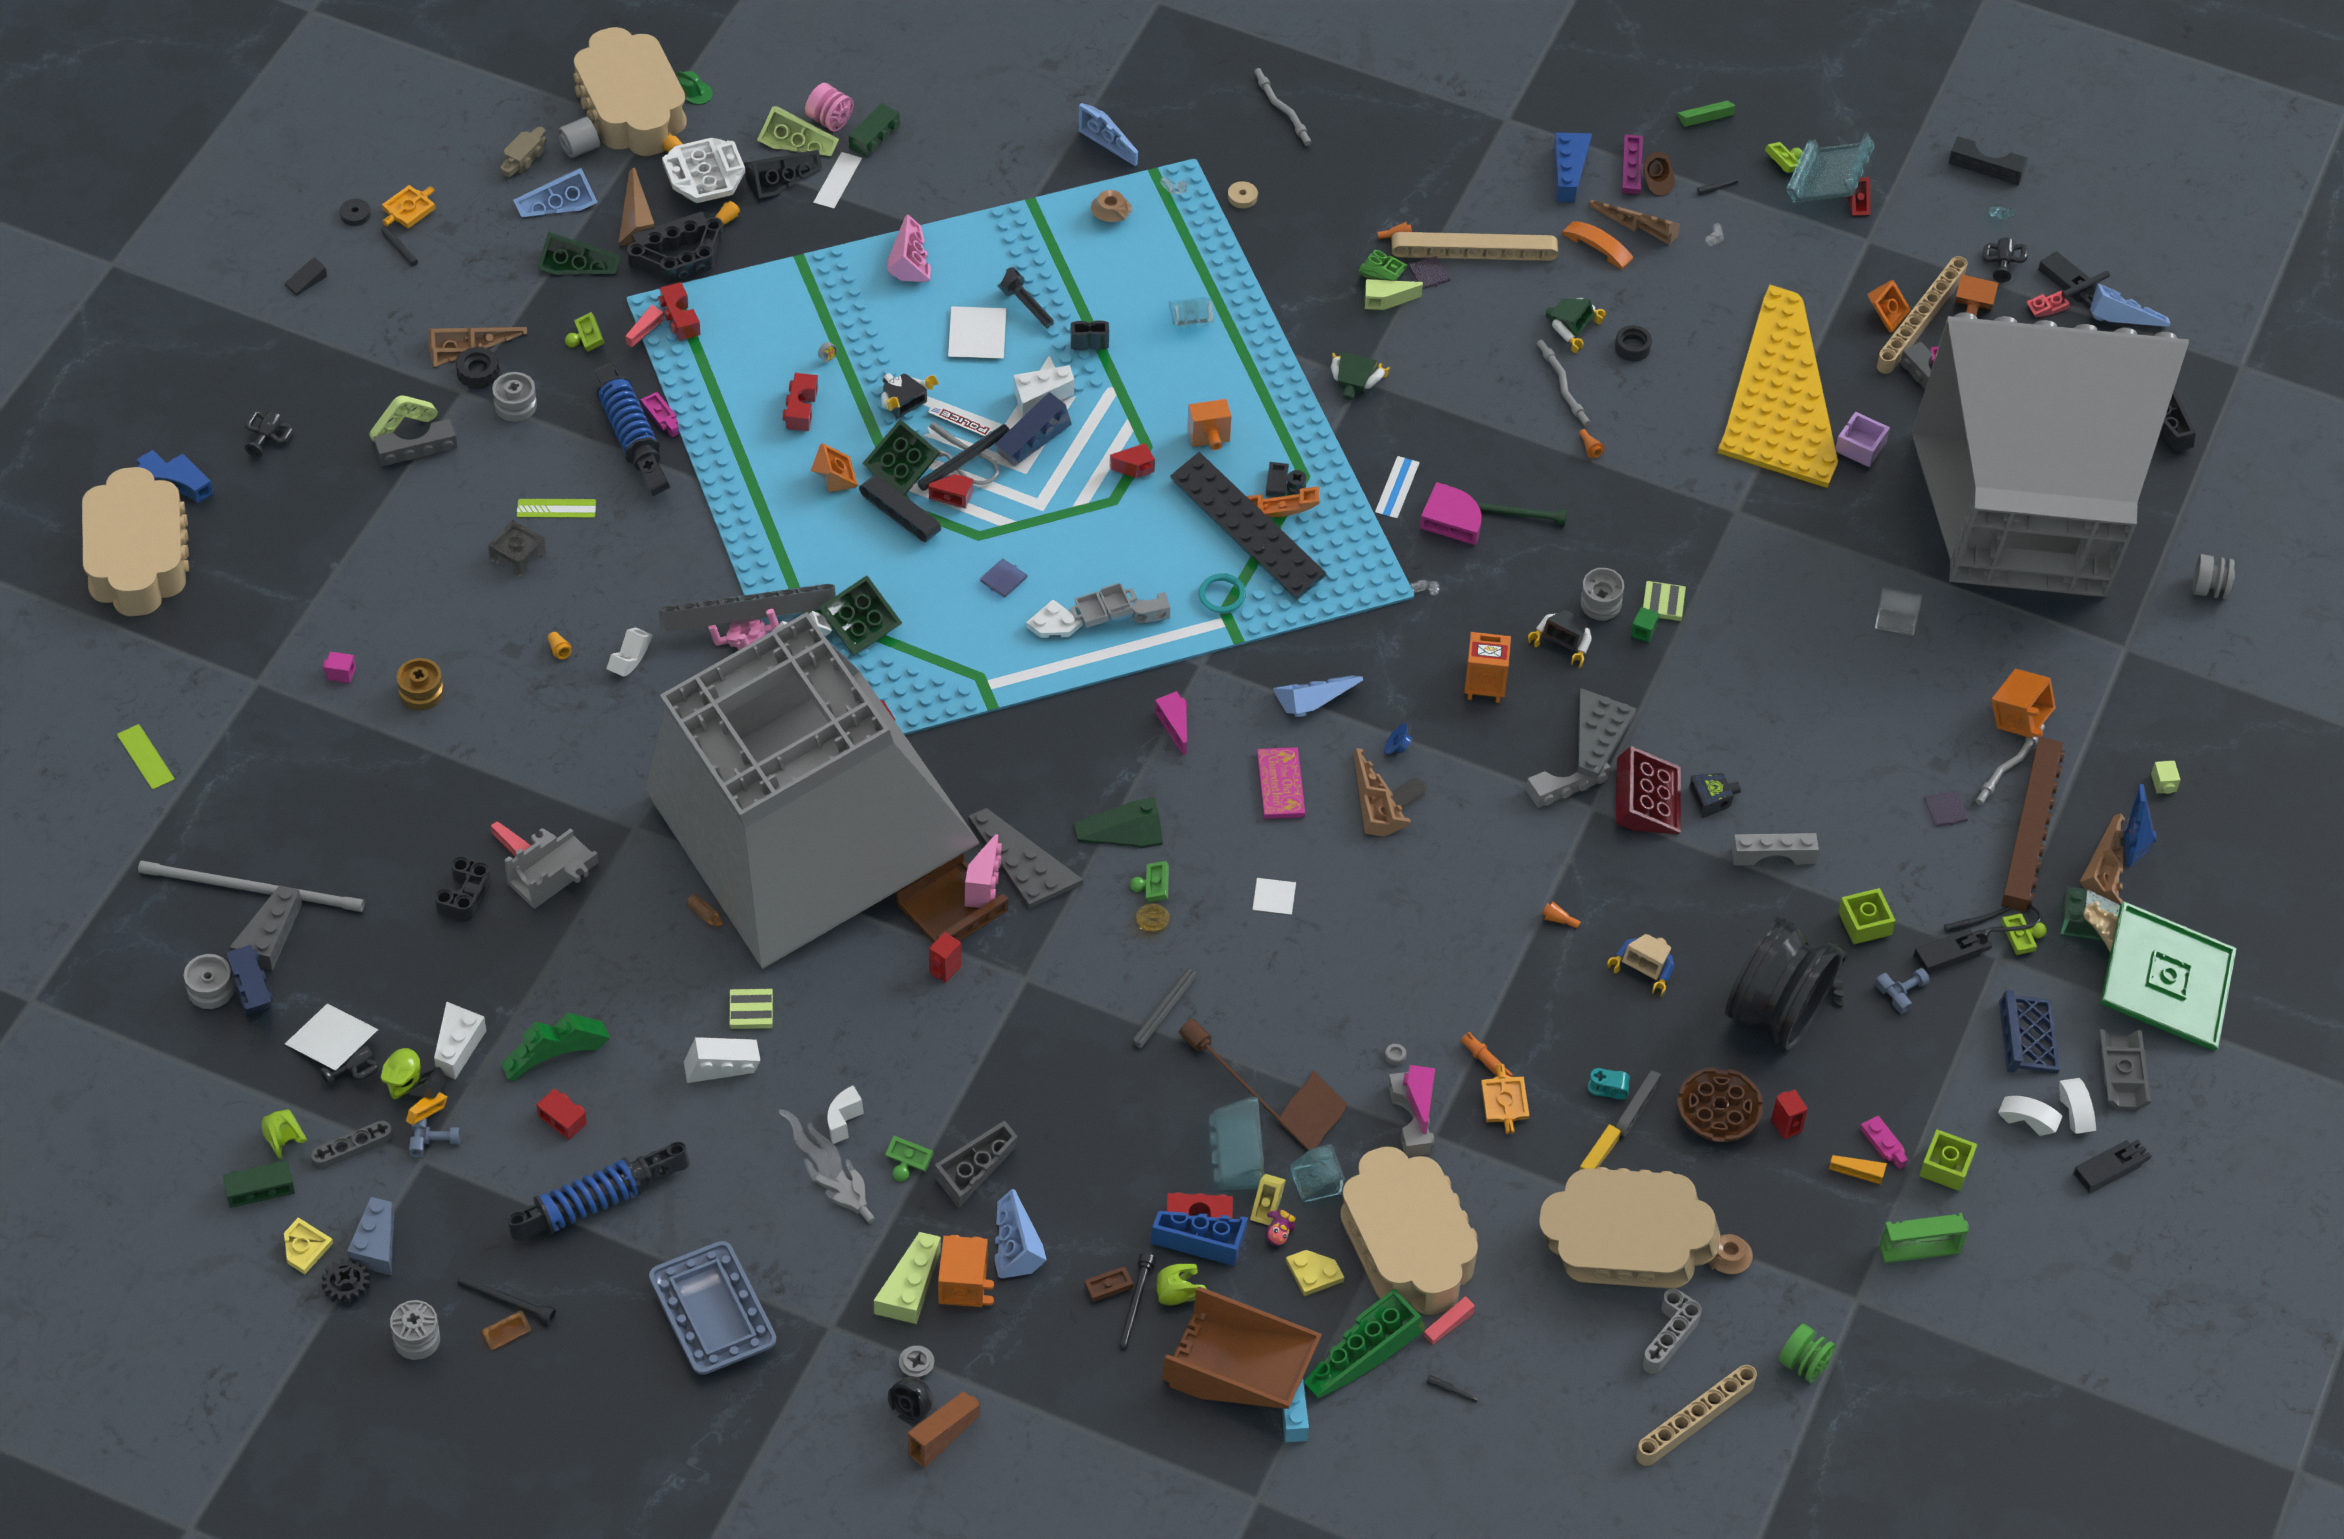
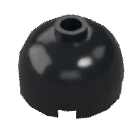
M907 1377L896 1382L889 1389L888 1402L892 1411L896 1409L901 1414L897 1417L907 1423L915 1424L925 1418L930 1412L933 1405V1395L928 1385L922 1380Z

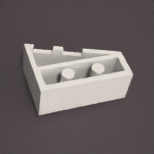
M1070 365L1013 376V391L1022 418L1049 392L1061 401L1074 395V377Z
M446 1002L434 1056L436 1068L440 1067L445 1076L456 1079L486 1032L484 1016Z
M695 1037L684 1060L687 1083L755 1073L760 1063L757 1040Z

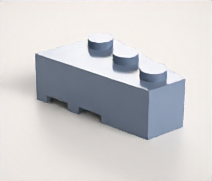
M374 1197L370 1198L347 1250L348 1258H352L354 1264L357 1261H361V1267L366 1266L368 1270L391 1276L394 1230L392 1202Z

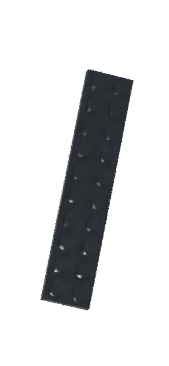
M1200 452L1170 475L1171 480L1296 600L1326 576V572Z

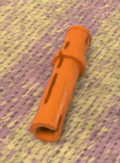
M1468 1032L1467 1035L1465 1034L1460 1042L1473 1053L1472 1056L1479 1059L1497 1076L1496 1065L1500 1064L1501 1067L1502 1063L1471 1032ZM1505 1067L1506 1076L1514 1077V1074Z

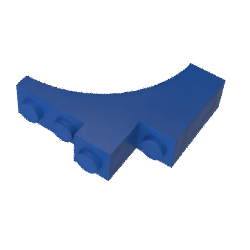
M151 450L137 459V467L150 471L155 481L164 480L173 483L178 488L179 494L189 497L196 503L213 494L211 481L184 454L166 463L154 450Z

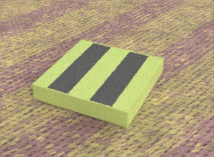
M1646 581L1643 607L1660 613L1659 618L1681 621L1686 586Z
M773 989L730 990V1029L773 1028Z

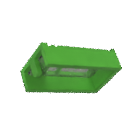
M1958 1213V1216L1956 1214L1907 1220L1902 1221V1223L1896 1222L1895 1224H1892L1891 1221L1886 1222L1879 1244L1884 1263L1960 1254L1963 1245H1965L1966 1234L1969 1233V1225L1967 1220L1964 1221L1962 1213Z

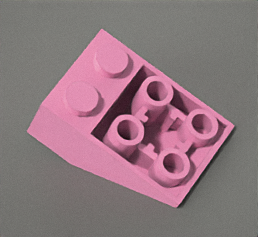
M998 834L993 836L968 865L965 881V906L981 908L995 899V887L998 884L999 877L998 868L1001 866L1002 843H998Z

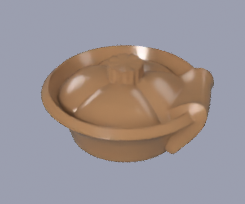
M1106 190L1092 201L1091 211L1098 219L1103 221H1124L1132 212V206L1120 192Z
M1733 1234L1721 1235L1719 1250L1716 1256L1708 1263L1711 1270L1716 1269L1726 1274H1738L1750 1266L1753 1254L1748 1243L1739 1236Z

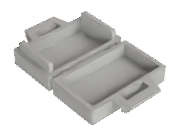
M1116 583L1101 588L1099 595L1097 592L1075 598L1076 605L1070 609L1076 620L1082 618L1086 628L1109 621L1108 615L1113 620L1134 613L1131 602H1136L1137 597L1133 589L1124 590L1122 584ZM1126 593H1130L1132 598L1128 599ZM1075 609L1079 610L1080 615H1077Z

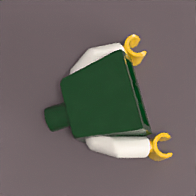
M1583 298L1562 299L1555 308L1548 307L1546 310V317L1551 319L1553 328L1567 342L1570 341L1572 343L1571 351L1573 353H1578V346L1581 349L1583 347V341L1579 338L1575 339L1573 336L1578 337L1593 316L1595 323L1602 324L1606 315L1603 309L1596 310L1590 299Z
M1343 351L1341 356L1338 357L1335 356V353H1332L1331 371L1334 379L1338 381V386L1344 388L1342 396L1345 399L1353 400L1355 392L1365 393L1366 389L1372 388L1382 378L1388 376L1390 367L1388 366V368L1384 369L1382 368L1383 364L1380 363L1377 369V360Z

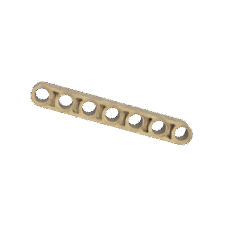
M1750 1365L1740 1366L1641 1439L1636 1454L1637 1461L1644 1466L1654 1464L1750 1393L1754 1388L1757 1377L1755 1368Z

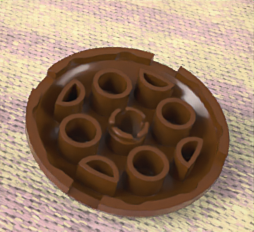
M1710 1067L1693 1073L1684 1081L1678 1094V1111L1686 1126L1698 1136L1711 1141L1731 1142L1744 1138L1758 1126L1763 1112V1099L1757 1086L1742 1073L1729 1068L1727 1071Z

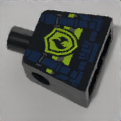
M1722 773L1692 775L1690 779L1689 790L1702 818L1731 807L1733 795L1741 793L1739 782L1728 783L1725 775Z

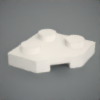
M1055 600L1050 601L1026 622V628L1040 638H1049V635L1070 637L1083 626V620L1080 618L1076 620L1069 610Z

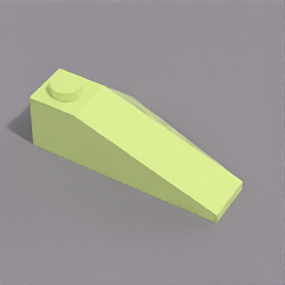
M774 106L766 119L757 141L773 149L796 152L819 150L820 155L832 156L839 139L801 118Z

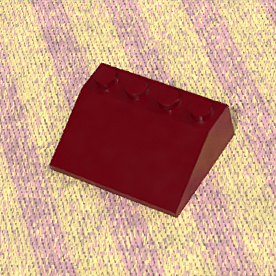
M1630 746L1617 757L1616 824L1634 831L1680 834L1681 767L1633 746Z

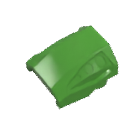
M1374 250L1367 260L1362 263L1358 274L1375 280H1397L1407 264L1392 256H1386V254L1379 250Z

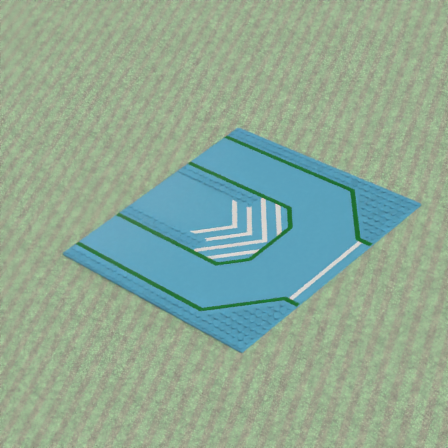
M1196 159L923 224L921 228L925 242L922 246L928 254V257L925 258L926 263L930 264L931 275L928 282L900 281L896 276L894 277L889 273L887 269L888 258L899 231L685 282L682 284L688 295V308L683 311L695 310L700 321L701 335L679 341L676 334L671 332L670 320L667 321L664 315V320L642 338L667 404L676 414L679 434L743 594L750 595L821 584L835 585L836 595L868 575L901 620L902 624L855 656L852 655L832 626V632L825 637L859 669L878 698L884 700L904 735L1414 598V592ZM1115 190L1128 200L1132 206V212L1124 221H1103L1092 213V201L1103 191ZM1014 267L1024 277V289L1054 320L1053 326L1046 329L1015 294L1006 296L997 287L1003 280L1008 268ZM660 289L627 297V303L635 323L638 322L651 305L664 313V307H660L658 302ZM951 306L1006 308L1004 358L948 357ZM1099 320L1109 322V348L1104 350H1094L1091 348L1087 350L1071 349L1070 323L1075 321L1090 323ZM826 342H831L837 347L836 356L829 362H824L818 357L819 348ZM1070 365L1074 377V395L1062 400V402L1066 404L1072 424L1016 466L998 454L995 444L981 452L997 462L999 474L992 483L985 485L973 484V493L966 509L929 499V488L922 491L918 487V481L905 496L934 517L941 526V531L926 543L894 521L860 493L859 486L875 475L862 463L899 419L937 450L947 452L953 458L964 451V449L952 444L929 427L932 422L937 423L969 447L984 436L929 413L928 411L933 405L967 416L994 430L1002 424H1006L1011 429L1022 418L1013 391V376ZM795 373L818 375L816 401L803 402L812 404V420L809 431L786 429V421H783V410L788 407L786 406V396L791 393L789 392V382L794 379ZM892 374L896 378L902 374H907L920 380H925L930 375L936 376L939 384L934 385L932 390L927 389V402L898 419L892 411L882 408L881 394L883 393L884 385L882 380L885 375ZM1227 399L1232 416L1230 442H1223L1219 450H1211L1210 444L1192 447L1187 431L1188 405ZM824 443L850 456L858 484L856 488L828 492L824 477L810 471L820 444ZM1146 443L1155 459V472L1138 478L1113 471L1109 467L1110 454ZM1200 452L1244 495L1262 494L1263 499L1275 498L1265 496L1270 462L1289 464L1288 473L1293 470L1304 472L1307 477L1306 488L1319 486L1320 504L1298 514L1269 518L1326 572V576L1296 600L1171 480L1170 475ZM946 456L937 457L919 480L949 461ZM975 456L959 467L968 477L977 481L988 480L995 474L993 463L979 456ZM955 470V471H953L952 473H950L949 475H947L946 477L951 476V475H953V474H957V475H960V474ZM1286 487L1285 496L1294 495L1289 493ZM1220 573H1228L1239 578L1246 590L1244 603L1238 609L1229 613L1210 611L1201 603L1199 598V588L1205 579ZM1226 581L1214 582L1205 591L1207 600L1211 604L1220 607L1232 605L1240 595L1238 588ZM1116 583L1122 584L1124 590L1133 589L1137 600L1147 601L1156 599L1157 594L1165 592L1170 605L1169 619L1137 623L1133 620L1132 614L1113 620L1108 615L1109 621L1086 628L1083 621V626L1070 637L1049 635V638H1040L1026 628V622L1050 601L1055 600L1072 613L1070 608L1076 605L1075 598L1097 592L1099 595L1101 588ZM1126 593L1128 599H1131L1132 597L1130 593ZM1075 609L1077 615H1080L1079 610ZM815 610V611H814V612H817V613L822 614L820 610ZM806 612L776 617L779 623L781 621L788 623ZM768 617L760 618L765 625L770 624Z

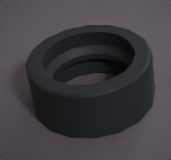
M1636 325L1621 328L1617 333L1615 341L1617 354L1628 361L1645 359L1651 350V334L1643 327ZM1633 338L1641 341L1644 346L1631 348L1622 341Z

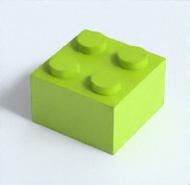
M1880 888L1841 897L1838 913L1853 944L1892 935L1896 921Z
M1936 1129L1919 1176L1961 1191L1977 1144Z

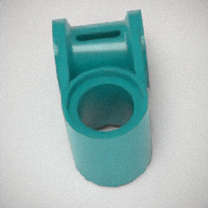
M1596 1068L1591 1072V1080L1588 1082L1587 1088L1592 1095L1614 1099L1627 1098L1629 1074L1623 1071H1612L1602 1068Z

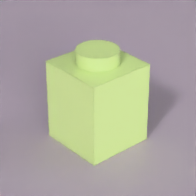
M2175 761L2155 762L2151 776L2156 793L2170 794L2177 792L2180 777Z

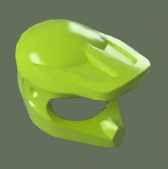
M409 1048L398 1049L389 1056L383 1066L381 1080L388 1085L393 1099H399L407 1094L420 1076V1059L416 1052ZM413 1078V1081L410 1085L406 1087H401Z
M289 1109L273 1112L262 1119V1133L280 1160L283 1159L282 1147L285 1146L287 1141L295 1140L298 1143H304L307 1140Z
M1175 1264L1162 1269L1158 1273L1156 1291L1161 1304L1172 1306L1194 1301L1197 1288L1202 1287L1206 1289L1205 1285H1193L1186 1281L1189 1277L1198 1273L1196 1264Z

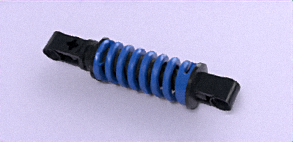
M612 362L595 369L594 372L600 382L596 391L597 398L602 403L609 422L612 424L616 437L625 453L626 461L632 463L638 471H642L646 485L653 497L671 488L659 465V441L654 437V433L647 422L635 393H633L630 380L619 376Z
M673 1142L648 1155L637 1157L636 1161L629 1162L625 1157L621 1158L620 1161L611 1164L612 1167H604L603 1173L597 1170L593 1173L592 1177L585 1175L582 1178V1182L574 1180L571 1186L565 1184L561 1187L560 1191L553 1189L550 1192V1196L548 1192L540 1196H534L533 1205L513 1212L507 1217L512 1239L522 1241L544 1230L549 1235H552L555 1231L560 1230L559 1227H565L566 1224L563 1217L567 1216L571 1224L576 1222L574 1212H578L580 1218L585 1219L587 1217V1210H590L592 1214H596L598 1212L596 1206L600 1205L605 1210L608 1208V1201H611L613 1205H617L619 1203V1196H622L624 1200H628L629 1195L631 1198L640 1196L642 1186L652 1185L653 1182L664 1179L689 1166L690 1162L686 1145L683 1142Z

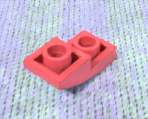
M2062 291L2048 297L2042 294L2027 301V305L2035 317L2052 315L2070 308L2068 300L2064 299L2061 295Z

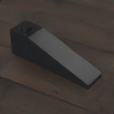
M819 150L743 163L746 181L757 198L777 195L784 189L791 187L796 182L822 168Z

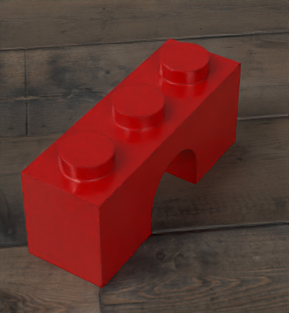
M682 282L661 287L658 302L660 307L665 309L664 315L666 320L671 322L672 334H676L679 341L701 335L700 321L695 310L683 311L688 308V295Z
M795 373L794 379L789 382V392L791 393L786 396V406L788 407L783 410V421H786V429L809 431L812 420V404L803 402L816 401L818 375Z
M1180 1192L1168 1193L1167 1211L1187 1213L1188 1216L1207 1214V1217L1215 1218L1226 1215L1229 1216V1219H1232L1233 1196L1223 1194L1215 1196L1201 1193L1193 1195Z

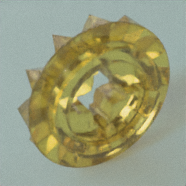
M1146 904L1137 911L1136 922L1139 924L1140 929H1145L1147 933L1149 931L1157 933L1158 930L1164 931L1165 926L1169 924V913L1166 908L1159 904ZM1149 917H1156V922L1153 920L1149 921Z

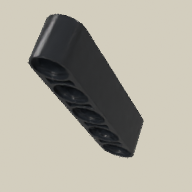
M873 475L859 486V491L865 499L922 542L926 543L941 531V526L934 517L878 475Z

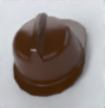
M1661 151L1649 154L1643 166L1648 188L1653 194L1664 196L1671 192L1675 184L1671 160L1666 153Z

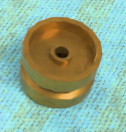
M416 658L405 662L398 669L396 678L401 702L406 707L422 711L436 706L441 701L444 693L440 667L435 662L425 658Z

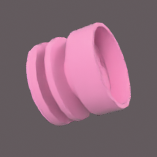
M822 83L809 95L805 105V114L815 122H819L822 126L827 127L830 131L836 132L849 120L854 107L853 99L843 92H838L836 88L828 83Z

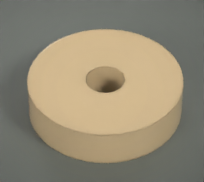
M1236 182L1228 189V200L1237 208H1249L1257 202V188L1249 182Z

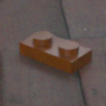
M1123 1266L1084 1280V1286L1092 1302H1096L1132 1289L1133 1282L1126 1267Z

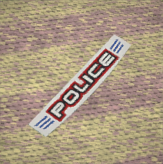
M933 405L928 411L933 415L983 436L994 430L974 419Z

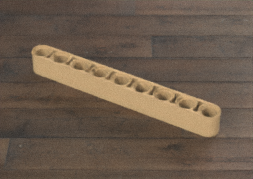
M1397 232L1391 237L1392 254L1396 257L1551 261L1558 257L1557 238L1551 235Z
M1956 256L1951 259L1879 353L1878 371L1884 374L1891 373L1901 361L1903 350L1911 347L1958 287L1961 274L1965 275L1968 265L1965 258Z

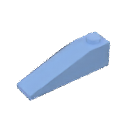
M1081 103L1079 105V132L1136 166L1138 164V151L1109 116L1094 106Z
M581 167L513 200L521 217L581 211L598 203Z
M2101 284L2096 286L2090 307L2095 319L2119 323L2170 326L2171 323L2168 317L2148 307L2142 309L2141 305L2133 299L2124 300L2120 296L2121 293Z
M1346 676L1328 679V683L1326 681L1309 682L1310 686L1308 684H1293L1273 689L1285 712L1292 713L1295 717L1306 716V712L1314 711L1363 681V676Z
M1011 1189L997 1202L996 1224L999 1225V1236L995 1239V1243L998 1244V1253L995 1254L994 1262L998 1277L1000 1278L1032 1274L1047 1261L1043 1244L1016 1191Z

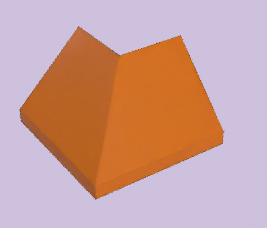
M1894 280L1888 281L1867 294L1889 333H1892L1911 311Z
M824 443L820 444L810 471L824 477L828 492L856 488L858 484L850 456Z

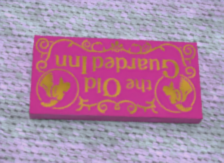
M1298 747L1257 749L1264 819L1305 817Z

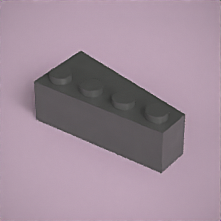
M279 885L229 947L230 951L251 945L253 950L257 949L260 961L257 962L259 968L273 971L302 906L300 890Z
M1004 1120L936 1163L933 1176L959 1208L1016 1148L1018 1136Z

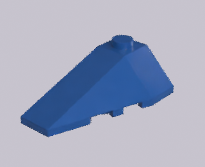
M2142 784L2139 785L2124 831L2127 866H2132L2148 853L2152 843L2156 842V831H2153L2145 788Z

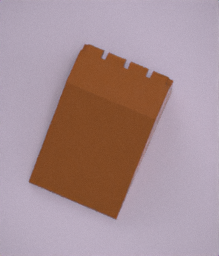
M1198 1287L1193 1311L1196 1313H1193L1187 1326L1189 1329L1185 1330L1179 1343L1180 1346L1177 1347L1174 1355H1165L1162 1380L1169 1382V1387L1199 1399L1289 1409L1322 1334L1205 1288Z

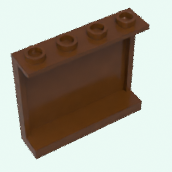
M964 853L896 892V905L932 943L944 932L958 941H962L1008 911V898L1004 894L1000 896L996 894L994 900L981 908L965 906V881L968 864L964 861Z

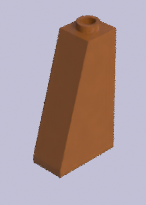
M963 1391L908 1432V1455L924 1468L927 1467L980 1416L979 1401L974 1396H969Z

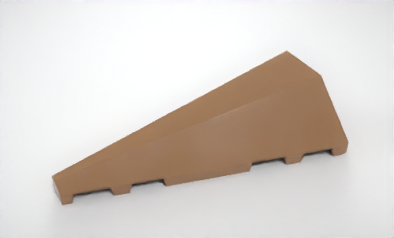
M632 168L628 175L619 246L632 244V234L655 227L635 168Z
M1595 200L1589 202L1590 207L1634 232L1640 228L1669 245L1678 237L1679 223Z
M527 327L427 328L428 350L432 366L437 367L456 360L458 355L468 348H489L498 343L527 334Z
M1356 748L1353 756L1365 834L1385 837L1409 826L1410 819L1404 817L1402 807L1396 805L1392 799V792L1380 774H1375L1372 769L1373 764L1363 756V749Z
M2121 813L2113 816L2080 880L2081 885L2090 897L2117 906L2122 903V899L2119 898V891L2123 889V884L2119 883V875L2123 873L2124 847L2120 846V839L2124 837V832L2121 831V822L2124 821V817Z

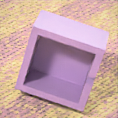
M1855 412L1838 436L1835 450L1848 458L1870 467L1886 444L1890 427Z

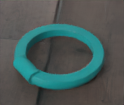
M1228 573L1214 574L1205 579L1201 584L1199 598L1201 603L1210 611L1229 613L1235 611L1244 603L1246 590L1239 578ZM1226 581L1234 584L1238 588L1240 595L1232 605L1220 607L1211 604L1207 600L1205 591L1214 582Z

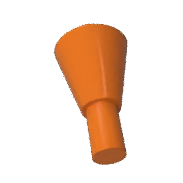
M1406 221L1389 230L1377 232L1378 239L1390 238L1397 232H1412L1411 224L1407 225Z
M1585 429L1580 430L1579 435L1584 441L1588 457L1597 458L1601 456L1605 446L1590 436Z
M1552 902V904L1547 903L1542 913L1545 915L1544 920L1562 924L1566 923L1576 929L1581 922L1568 916L1569 914L1555 902Z

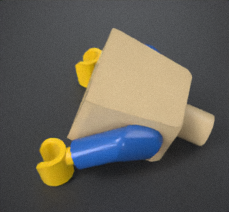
M1647 934L1640 938L1628 939L1617 951V956L1608 960V969L1612 965H1616L1614 973H1618L1620 971V961L1622 960L1625 964L1655 980L1659 978V982H1656L1653 986L1652 993L1654 994L1656 988H1660L1662 990L1660 997H1662L1666 990L1665 982L1669 981L1674 969L1673 957L1669 954L1671 947L1667 945L1663 938L1656 939Z

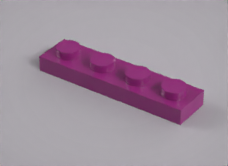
M1626 134L1624 136L1622 193L1640 194L1643 136Z

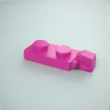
M658 392L640 399L641 406L661 430H667L672 438L679 435L676 414Z
M1879 1115L1861 1124L1860 1130L1884 1160H1892L1898 1169L1906 1166L1908 1158L1905 1156L1903 1146Z

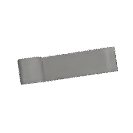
M1668 1289L1664 1293L1661 1309L1671 1320L1648 1346L1644 1354L1642 1366L1650 1374H1656L1661 1371L1697 1327L1702 1312L1700 1304L1677 1289Z

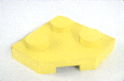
M297 1218L284 1232L287 1263L303 1274H306L333 1244L332 1238L300 1218Z
M1308 1250L1286 1257V1263L1303 1296L1344 1282V1276L1334 1259Z

